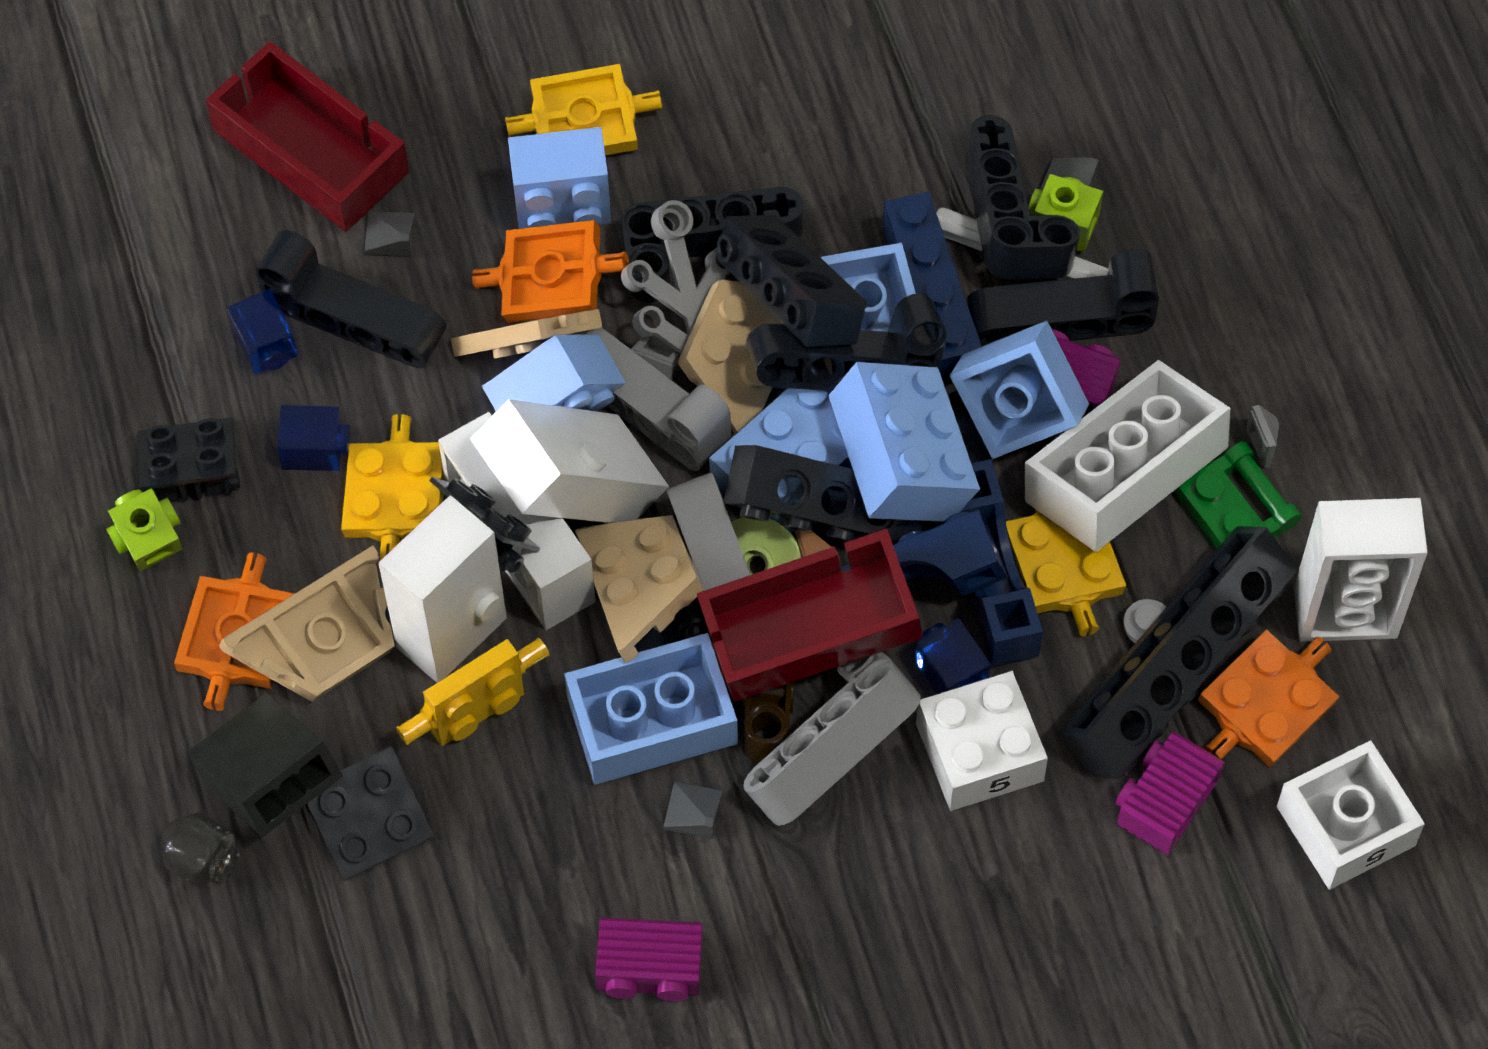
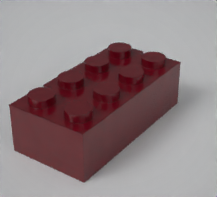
M271 41L264 45L241 67L247 96L251 99L248 103L246 102L242 80L235 73L205 100L213 131L345 232L355 225L409 173L405 142L377 121L373 120L369 124L368 116L364 111Z
M887 529L844 543L851 568L849 570L841 571L839 558L834 546L696 593L733 702L923 638L920 618Z

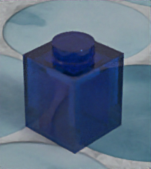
M271 289L227 307L232 330L254 374L266 369H278L284 366L290 359L298 356L293 332Z
M281 405L277 449L283 470L340 471L342 453H349L351 430L350 425L342 424L339 406Z
M959 618L947 625L938 623L931 626L922 633L923 638L917 641L915 662L937 694L989 678L991 664Z

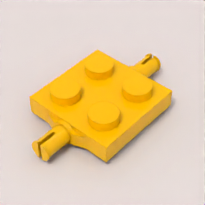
M620 64L530 79L533 97L532 113L505 117L508 137L533 131L536 134L601 127L605 155L638 150L634 128L635 113L662 110V102L659 90L632 95L624 83Z
M398 414L391 417L392 425L389 441L349 444L341 530L345 538H371L381 542L378 565L389 552L443 502L444 493L429 481L431 477L445 481L439 442L415 443L409 441L412 418L405 414H401V420Z
M1036 509V513L1032 516L1006 521L1009 542L1019 576L1024 586L1031 590L1037 613L1052 610L1070 611L1073 614L1080 636L1085 637L1087 632L1089 636L1099 630V626L1096 623L1091 606L1101 599L1123 595L1126 588L1111 543L1108 542L1095 552Z
M536 638L535 641L519 651H516L508 639L501 642L423 691L425 703L420 710L421 713L396 727L400 738L406 745H409V743L430 730L441 746H444L453 739L454 741H460L467 738L477 729L480 722L494 713L500 715L508 712L519 702L520 697L524 695L522 676L526 673L525 670L549 656L547 647L540 638Z

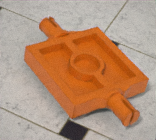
M595 220L506 230L505 252L499 267L474 269L472 281L476 289L500 286L502 291L501 315L508 323L538 320L597 309V291L602 274L622 272L624 267L629 264V259L625 251L605 255L600 254L601 228Z
M253 552L247 554L241 578L221 580L200 576L174 661L176 671L204 676L211 680L203 705L211 710L214 709V705L216 711L224 710L225 700L231 684H247L272 689L274 680L224 653L218 646L223 638L295 594L270 589L260 582L267 558L258 553L257 557H255Z
M1266 629L1200 694L1197 701L1216 717L1222 729L1204 747V750L1212 754L1223 744L1214 753V756L1222 760L1238 744L1255 753L1271 768L1340 697L1317 676L1313 669L1327 654L1331 653L1329 644L1326 642L1320 648L1324 639L1315 637L1314 641L1298 655L1287 649Z

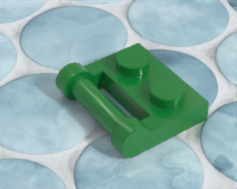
M1245 441L1232 446L1223 456L1204 466L1174 490L1175 494L1216 548L1224 542L1237 526L1267 527L1273 537L1276 538L1294 527L1302 518V514L1293 503L1287 504L1253 460L1255 454ZM1238 471L1272 517L1262 522L1228 475Z

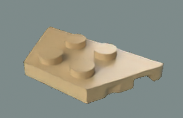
M719 280L709 290L678 360V364L691 382L697 386L703 384L710 387L726 402L731 413V429L734 432L730 437L731 439L762 412L772 387L766 386L759 381L746 349V339L749 333L756 327L763 324L783 323L741 282Z
M599 309L459 336L451 338L454 357L493 350L495 359L533 351L554 335L585 334V331L603 327Z
M673 515L583 526L575 530L580 544L592 559L593 582L617 650L625 663L633 660L639 654L634 645L653 627L658 632L663 631L674 620L676 613L683 607L688 606L697 597L696 593L704 590L682 531Z
M372 545L226 636L218 646L224 653L309 701L314 702L390 653L395 646L391 624L387 621L385 615L387 607L384 588H380L376 563L379 557L377 550Z

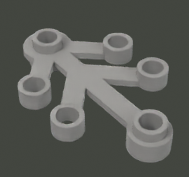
M670 200L653 212L651 226L655 235L664 240L676 288L653 273L652 267L643 260H635L624 267L621 272V280L628 290L638 292L643 289L684 319L687 334L666 321L663 312L656 306L649 305L635 313L632 320L634 330L640 336L651 337L655 335L682 354L711 286L719 280H724L725 276L731 272L717 265L716 248L706 256V271L696 287L684 240V235L693 226V215L684 203ZM663 217L671 220L673 231L666 227ZM633 269L638 270L642 274V283L637 282L633 278ZM644 314L652 317L654 328H649L644 323Z

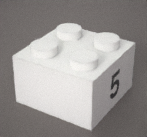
M1013 671L920 700L917 709L916 725L950 811L1044 782L1048 757Z
M1371 740L1284 783L1277 804L1281 815L1329 890L1415 847L1425 824Z

